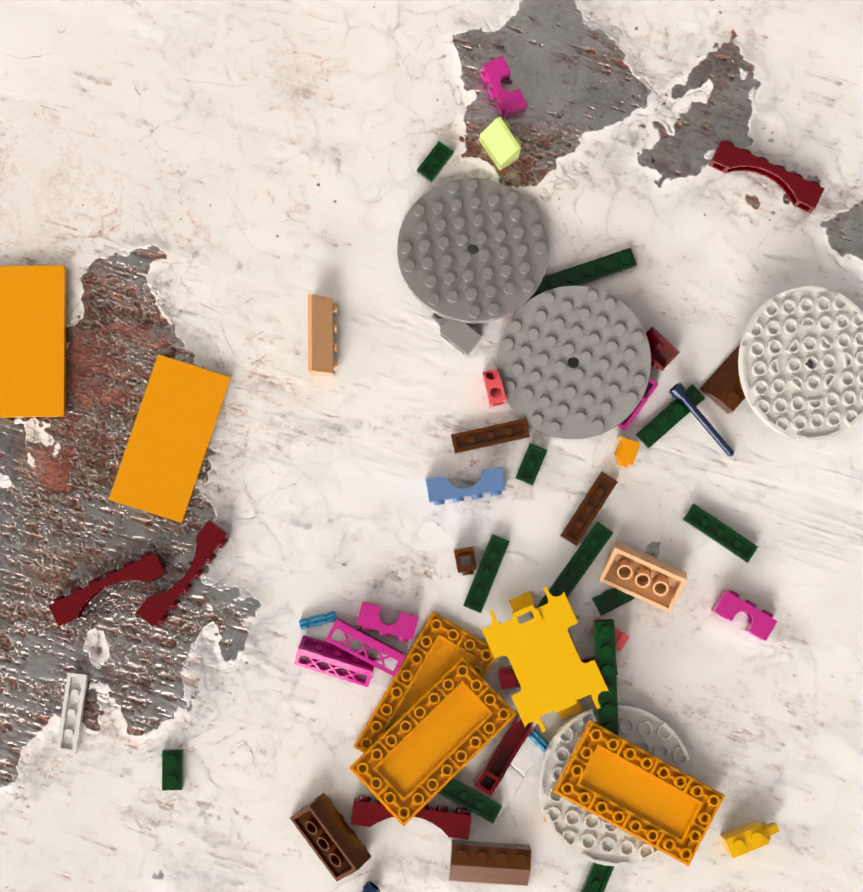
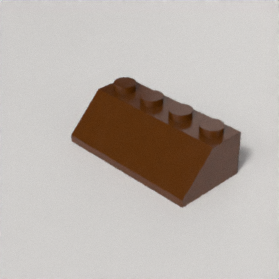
M740 344L700 388L704 394L727 414L733 412L746 398L740 382L738 368Z
M325 793L314 798L290 817L336 882L358 871L372 857Z
M464 840L451 841L449 881L528 886L531 867L530 845Z

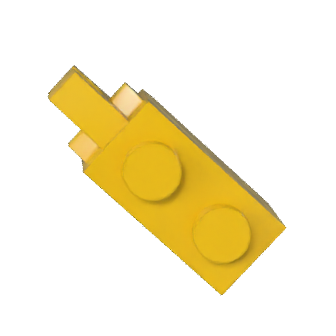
M753 821L723 833L720 837L727 854L735 858L769 844L770 836L780 831L775 822L765 825V822Z

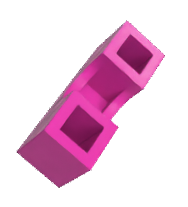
M502 55L483 64L480 75L483 82L487 83L490 88L488 91L491 98L495 99L498 104L497 110L500 116L503 115L505 120H508L525 112L527 103L519 88L514 91H506L502 88L501 83L510 79L511 74Z
M732 590L722 591L711 611L728 621H732L737 613L744 612L748 616V625L745 631L762 641H767L777 623V620L772 618L774 615L764 609L761 612L756 609L757 605L747 599L746 601L739 599L740 595Z
M362 602L356 625L360 626V630L371 632V629L379 631V635L390 637V634L398 636L397 640L408 642L409 639L413 640L419 616L400 612L399 618L395 623L386 624L380 618L382 606Z

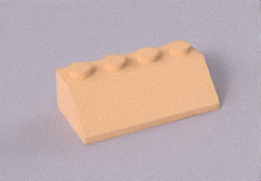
M308 294V372L311 377L334 376V371L338 370L337 360H334V352H337V341H334V333H337V322H334V315H337V303H334L331 297Z
M616 540L607 557L599 581L670 613L687 582V572Z

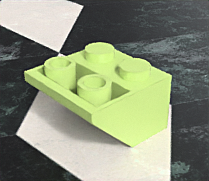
M500 116L480 134L479 138L480 143L499 171L518 160L521 150L519 138L512 135L510 125L506 120L503 121Z

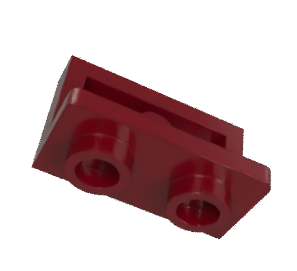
M652 326L646 332L651 352V365L656 370L660 369L663 371L680 351Z

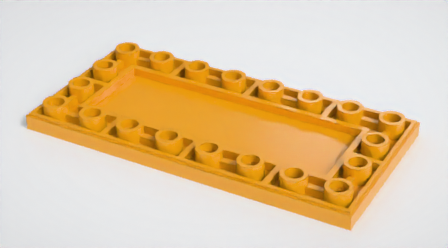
M65 265L0 266V418L66 417Z
M158 354L108 500L183 523L231 377Z
M433 611L353 747L364 753L461 657L484 679L495 660L489 645Z
M461 657L349 769L404 827L517 713Z
M590 719L552 789L559 796L687 866L690 865L725 797L724 794Z

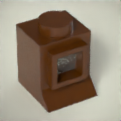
M473 546L454 550L457 572H462V576L474 574L473 570H476L477 566Z

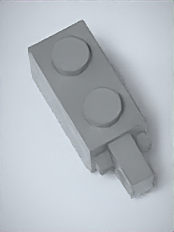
M435 313L432 315V319L440 327V336L466 357L481 341V332L476 327H469L466 323L450 318L446 319Z

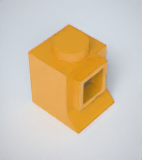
M619 436L617 439L620 444L617 445L614 458H616V465L627 468V466L634 464L640 443Z

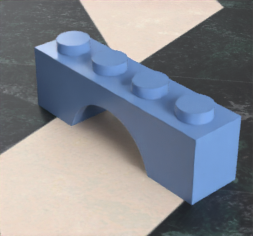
M502 467L482 470L479 481L469 488L455 487L448 482L445 476L426 479L429 503L433 502L434 506L445 504V500L452 499L453 503L464 501V497L469 496L472 499L483 498V494L490 493L491 496L502 495V491L506 490Z

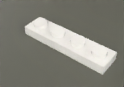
M68 672L57 752L78 753L89 674Z

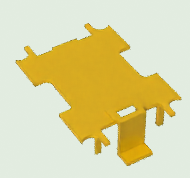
M547 586L543 588L548 598L547 604L535 609L534 606L536 604L530 591L509 600L513 609L511 614L513 619L504 623L501 620L497 621L492 610L489 611L492 618L491 625L487 628H481L494 658L507 656L520 683V692L511 695L524 726L526 727L530 722H535L540 726L542 733L546 729L540 718L541 715L554 710L555 713H559L562 720L583 711L579 699L590 694L596 708L599 709L601 706L598 702V695L602 691H609L595 659L583 663L568 633V628L577 624L578 621L565 592L557 597L552 596ZM532 611L534 618L520 624L517 617Z

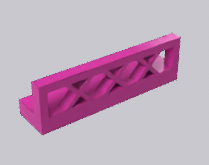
M339 618L336 619L326 638V641L394 677L406 656L404 652ZM336 628L344 632L346 640L338 642L331 638ZM358 639L361 641L363 649L357 651L351 649L349 641ZM372 648L378 650L380 658L375 660L368 658L366 650ZM391 657L398 661L393 671L385 666L384 659Z
M305 635L301 639L294 662L296 665L365 687L369 686L375 667L333 644ZM303 655L309 657L310 660L306 661L300 659V656ZM368 656V658H370V659H372V660L377 659V658ZM319 662H325L329 666H322ZM338 668H344L347 672H341ZM356 674L366 675L367 679L359 678Z

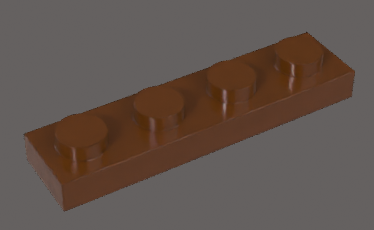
M526 418L451 434L455 454L530 437Z
M601 471L560 536L577 546L618 481Z

